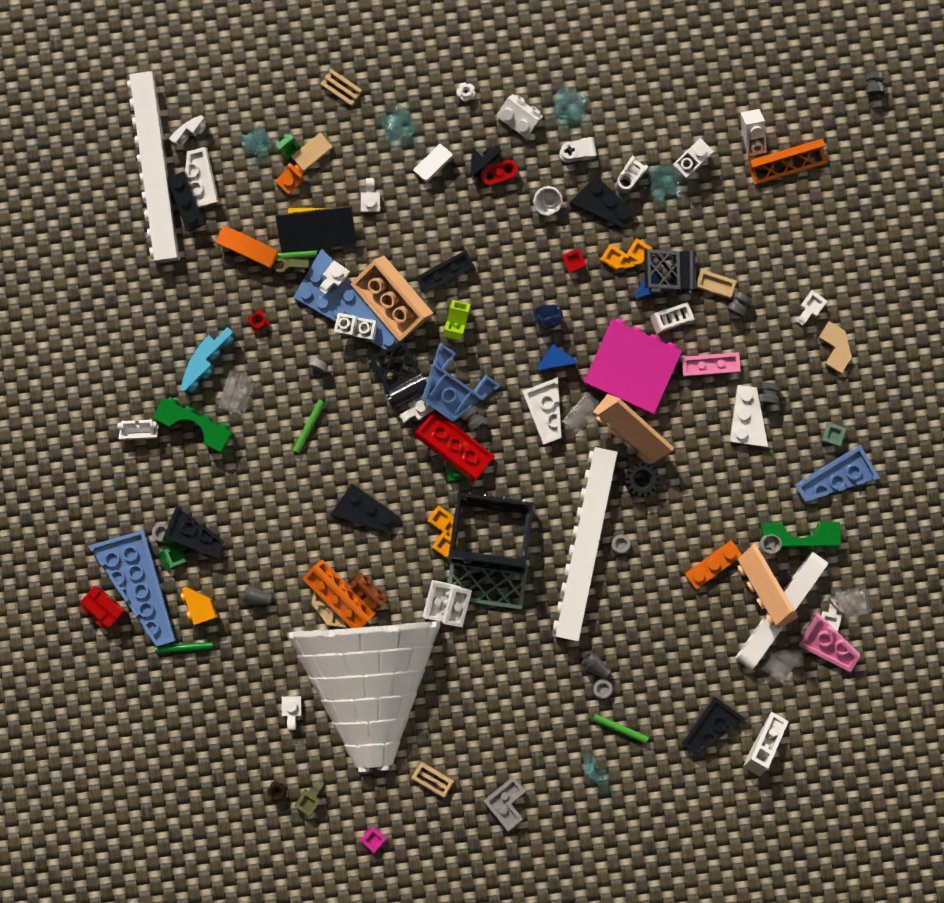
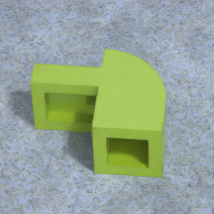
M452 300L443 336L450 340L463 339L471 304Z

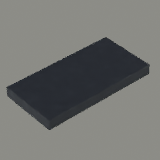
M352 205L276 214L281 253L357 244Z

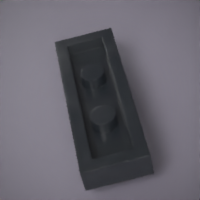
M183 171L168 177L167 179L186 231L189 232L206 225L187 172Z
M465 250L420 274L416 279L426 295L474 269L475 265Z

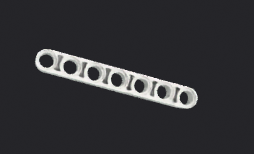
M813 551L806 557L783 590L794 610L797 609L828 565L826 560ZM765 615L735 659L752 670L783 627L778 629L775 624L771 626Z

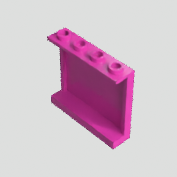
M612 319L582 384L606 395L609 394L617 397L624 403L653 415L682 351L678 349L679 346L671 342L666 344L661 342V338L651 334L648 336L643 333L644 330L633 326L631 328L626 326V322L621 319Z

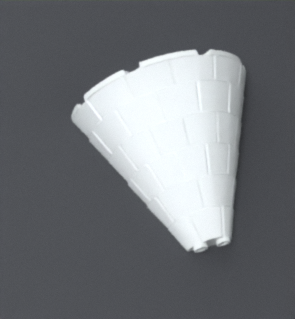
M441 621L287 632V638L295 649L300 662L321 699V703L333 722L334 728L343 741L354 767L358 768V772H367L373 767H377V770H389V765H393L401 742L400 739L409 719L408 716L415 701L418 687L434 646L433 643L441 626Z

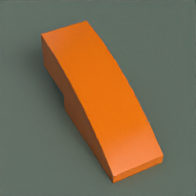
M224 225L215 242L225 249L268 268L272 267L279 253L278 250Z

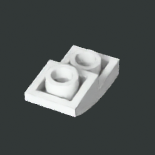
M200 115L189 120L169 138L170 141L179 147L180 144L183 145L187 141L189 133L195 137L198 133L201 134L206 128L205 118Z
M338 313L334 332L374 341L378 322Z

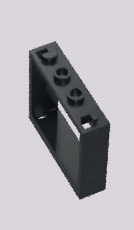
M469 491L467 493L458 492L448 563L525 574L534 502H527L525 499L512 500L505 496L500 498L492 497L489 494L476 495ZM462 505L526 514L521 559L456 550Z

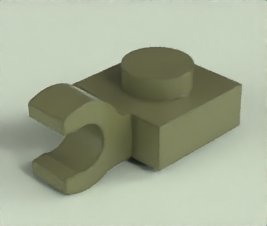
M277 258V262L284 263L283 268H276L278 273H285L288 269L293 270L294 273H305V270L309 271L310 269L309 260Z
M317 780L310 792L305 789L294 807L311 816L321 801L317 795L324 783Z

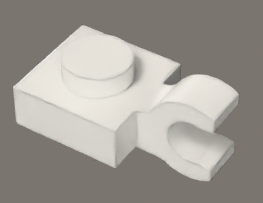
M366 178V192H361V212H380V192H374V178Z
M333 261L323 274V278L326 280L320 285L319 291L326 295L333 285L338 288L350 271L336 261Z
M811 290L800 305L804 311L796 322L803 325L810 315L816 317L827 300Z
M423 395L408 403L410 409L399 416L403 423L414 416L417 420H420L434 411L431 406L421 400Z
M831 599L829 611H822L821 616L838 632L842 617L836 614L839 601Z
M302 696L282 697V716H288L287 730H295L296 716H302Z

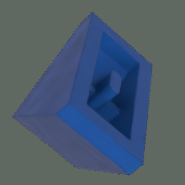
M653 273L651 275V284H656L660 279ZM644 279L634 299L639 300L662 294L664 289H661L659 293L649 292V288H645Z
M553 344L538 365L537 371L541 372L575 366L576 360Z

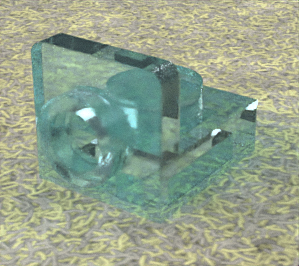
M260 125L246 136L244 134L241 136L243 140L242 146L247 152L251 150L254 155L272 142Z
M590 753L582 755L588 779H593V781L604 779V775L608 774L607 770L595 771V768H598L595 756L591 757Z

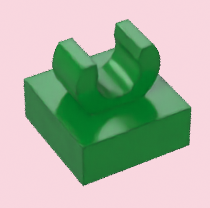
M284 134L285 138L280 142L276 141V147L283 157L288 160L301 147L291 134Z
M446 462L448 481L467 479L466 476Z

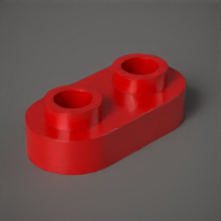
M504 160L487 166L482 170L481 180L487 186L506 182L516 177L518 166L513 160ZM511 168L512 172L506 173L505 169ZM492 174L494 178L489 180L487 175Z

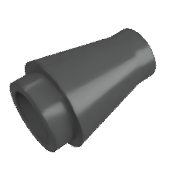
M253 586L246 587L242 602H246L247 605L269 606L272 595Z
M588 653L581 663L584 669L603 679L611 672L596 653Z

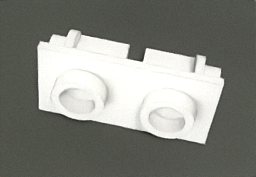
M153 419L139 420V425H136L135 421H121V423H118V430H120L119 440L157 438L159 424H157V421H153Z

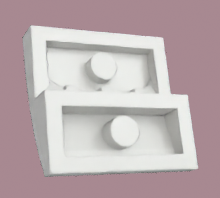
M432 580L423 612L424 619L463 627L472 591L453 584Z

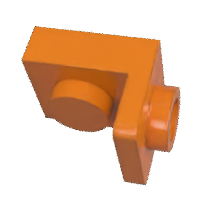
M291 163L287 165L288 168L275 180L288 195L305 180L302 175L304 171L297 164L293 166Z

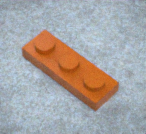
M730 540L684 574L693 587L697 589L735 562L742 554L733 541Z

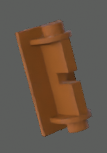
M362 573L350 583L351 589L359 597H362L364 594L367 595L363 601L372 610H379L388 601L384 592L377 589L372 584L371 579Z

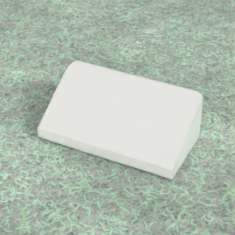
M439 144L413 171L427 184L453 158V154Z

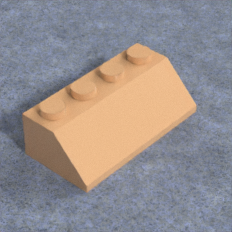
M385 256L374 259L351 283L352 287L399 342L421 326L433 314L430 308Z
M607 394L593 411L597 415L596 420L604 426L607 424L611 428L609 431L617 438L619 436L625 440L623 444L630 450L634 448L638 452L637 456L644 462L650 461L654 463L674 449L671 444L617 397Z
M756 544L752 545L738 558L741 565L737 567L743 576L747 575L750 581L747 584L752 593L757 592L759 598L756 600L760 607L767 609L769 614L766 617L771 626L775 624L779 629L799 617Z

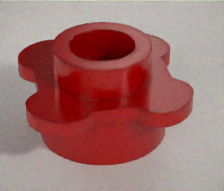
M258 310L252 316L249 315L247 317V322L252 325V330L256 333L261 328L269 326V320L264 317L262 310Z

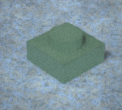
M827 422L821 441L840 447L846 428Z

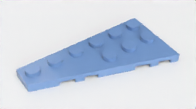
M321 249L293 298L336 322L338 313L375 320L378 322L374 341H368L384 350L398 343V339L352 287V281L348 277L338 288L333 285L326 295L319 291L320 285L326 280L323 278V274L333 262L328 254Z
M145 530L88 546L109 575L119 593L128 603L134 615L137 616L154 644L160 646L176 641Z

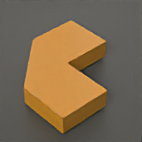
M636 238L626 254L610 244L600 261L615 271L640 266L644 263V250L652 249V247Z
M438 505L427 521L442 531V534L432 548L448 559L454 516Z

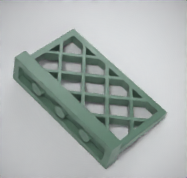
M526 562L525 574L450 564L448 583L453 585L458 583L461 587L465 588L460 580L469 575L475 583L468 589L471 590L477 585L483 593L478 598L470 596L469 602L522 609L528 562ZM454 565L462 566L467 573L458 579L453 573ZM475 569H482L486 575L477 581L471 572ZM495 571L501 572L505 577L497 584L490 577ZM514 574L523 575L522 582L516 587L509 579ZM488 577L494 586L485 592L479 583ZM507 580L513 589L504 595L498 586ZM495 588L502 595L497 601L491 600L487 595ZM516 591L520 597L519 604L510 603L506 597Z

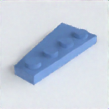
M858 445L794 486L802 500L807 502L836 491L879 479L880 477L861 445Z

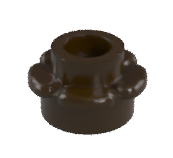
M273 782L267 790L268 796L273 801H279V799H283L286 796V787L283 783Z

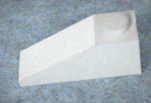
M773 712L770 713L743 765L744 768L758 776H761L769 768L789 721Z

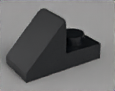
M497 145L494 148L489 147L485 150L483 157L472 146V179L502 155V150Z

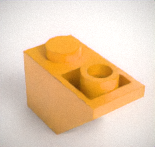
M189 587L182 588L181 598L183 603L188 605L189 611H187V616L190 622L197 625L218 617L212 598Z

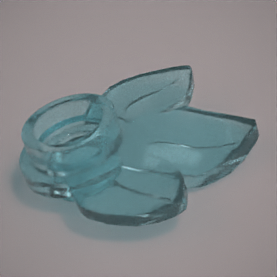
M562 87L555 96L557 104L554 107V113L558 119L565 120L570 118L579 121L587 116V113L582 109L586 101L585 94L581 92H573L571 94L567 87Z
M393 104L392 114L379 117L381 126L387 130L384 138L389 141H397L402 136L412 135L415 131V123L409 118L408 110L400 104ZM407 124L410 127L408 130H404L402 128L403 125Z
M656 165L649 170L648 178L652 182L650 190L652 195L659 201L664 198L665 193L676 195L681 192L680 184L676 179L681 173L673 165L666 167ZM654 173H660L661 177L655 178Z

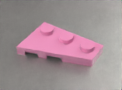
M819 613L815 615L799 642L800 647L849 672L852 671L860 658V653Z

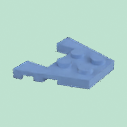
M440 342L421 400L454 422L474 404L486 398L493 390L498 389L500 384L485 374L474 390L469 388L445 371V368L456 353Z

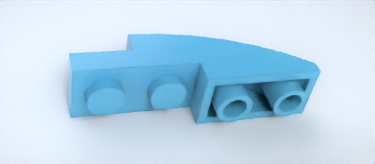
M228 327L215 340L208 335L194 352L182 381L181 389L185 393L193 392L199 386L198 382L202 378L206 379L212 373L211 369L213 366L208 361L216 359L221 353L219 350L224 345L227 347L234 341L233 337L235 334Z

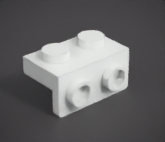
M514 94L506 99L496 115L525 138L530 135L536 124L543 117L537 108L527 105L522 97Z

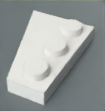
M202 147L187 151L185 172H187L199 208L219 203L207 148Z
M557 377L522 391L543 445L561 438Z
M737 385L729 442L768 447L756 387Z

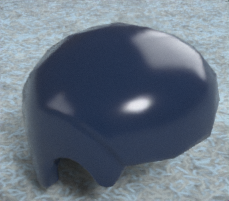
M542 305L533 310L535 322L542 328L551 329L562 322L563 312L562 309H559L558 305Z

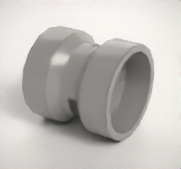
M766 535L760 540V549L766 554L777 553L781 548V540L776 535Z

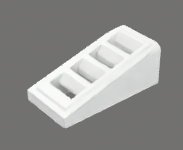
M688 302L656 312L650 316L656 334L695 320ZM680 309H683L686 319H683ZM673 312L676 313L678 321H676ZM667 314H668V317H669V319H670L671 324L668 323V320H667V317H666Z

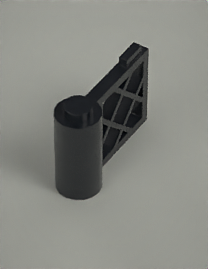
M644 250L645 288H649V292L659 293L661 289L681 291V295L693 294L692 291L696 290L694 251ZM651 254H654L659 260L655 266L651 262ZM668 256H673V265L671 267L665 261ZM661 264L667 269L664 275L657 269ZM653 273L660 279L656 284H651V275ZM669 274L674 278V285H670L666 280Z
M404 340L370 357L371 362L368 364L373 373L377 372L390 394L387 396V399L392 407L396 405L399 408L423 395L427 382ZM402 345L405 350L404 359L392 357L394 349ZM381 356L389 358L387 368L379 367L375 360ZM392 359L402 362L400 372L389 370ZM404 363L413 365L416 372L411 375L402 374ZM388 372L399 375L397 382L391 386L386 381Z

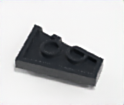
M597 176L569 203L622 229L637 216Z
M353 484L350 485L330 514L386 532L390 531L399 518L397 514Z
M176 505L163 541L217 561L224 541L208 528H204L196 522L194 517L187 515L182 511L181 507Z
M714 696L681 744L696 755H699L722 736L733 730L738 724L745 721L746 718Z

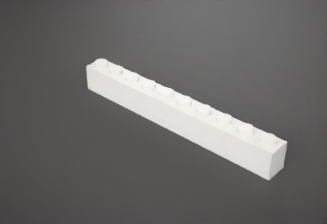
M152 71L129 74L130 80L127 81L129 92H132L133 98L130 99V107L135 113L132 123L134 129H137L135 144L136 147H139L140 154L137 155L138 165L142 166L140 182L144 184L145 191L142 192L143 202L147 204V210L144 213L146 222L149 221L150 229H147L148 240L152 241V247L149 248L150 257L157 264L180 261L171 191L167 179L169 176L155 75Z
M595 447L593 451L589 452L587 462L591 463L590 469L586 470L584 475V481H587L585 489L582 488L580 500H583L582 508L578 507L577 509L578 527L574 526L572 533L575 542L569 548L568 556L571 557L570 564H566L564 575H567L566 583L562 582L560 594L564 595L562 602L558 601L556 613H560L559 619L554 621L552 632H556V637L579 641L617 457L616 451Z

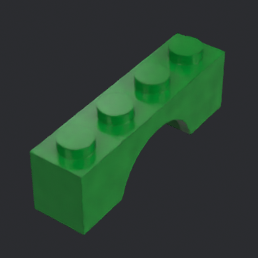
M171 397L168 400L162 398L153 419L171 428L184 421L195 422L203 431L204 444L224 453L234 434L229 431L231 427L221 422L217 425L213 423V418L205 414L201 417L195 414L197 410L187 405L183 408L178 405L179 401Z
M840 522L817 523L813 533L805 538H797L789 534L784 528L783 523L760 524L761 538L770 534L776 535L781 540V547L785 546V550H797V546H805V550H816V546H824V550L836 549V546L841 545Z

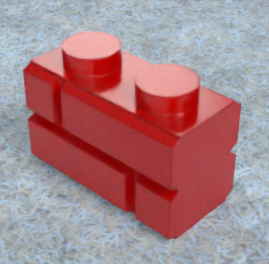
M94 586L79 603L83 606L81 610L88 616L92 614L97 618L95 622L103 629L105 627L108 629L112 628L126 612L123 607L99 586Z

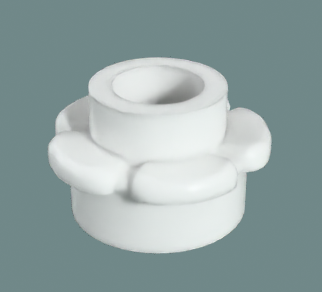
M470 83L460 84L459 89H457V96L462 101L473 99L475 96L474 86Z

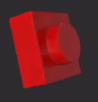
M580 248L562 255L568 273L587 266Z

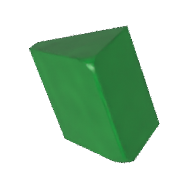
M173 546L159 553L166 571L187 562L183 550L179 546Z

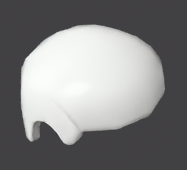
M546 186L536 192L533 203L534 208L539 214L550 216L560 210L563 200L557 188Z

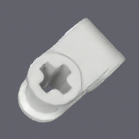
M588 137L564 143L559 152L560 159L565 163L596 158L594 138ZM566 149H569V152H572L571 156H569L568 153H565Z
M632 156L617 179L616 189L622 194L629 193L643 176L648 166H644ZM623 179L628 180L630 185L624 187L620 181Z

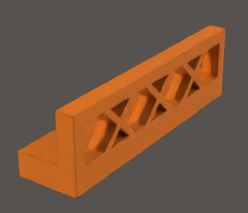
M819 139L750 160L748 167L754 186L827 164L823 150L825 147L824 140ZM819 151L821 161L815 163L808 159L811 153ZM798 157L804 163L801 167L796 168L790 165L793 158ZM776 163L786 166L782 173H777L772 168ZM762 168L768 171L765 178L757 179L756 169Z
M323 559L314 565L302 578L351 628H362L375 616L376 612Z

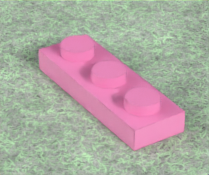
M739 352L681 357L683 377L741 372Z

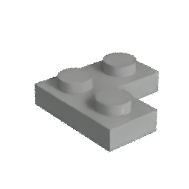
M514 776L484 799L486 805L507 831L523 820L511 803L524 794L526 790Z

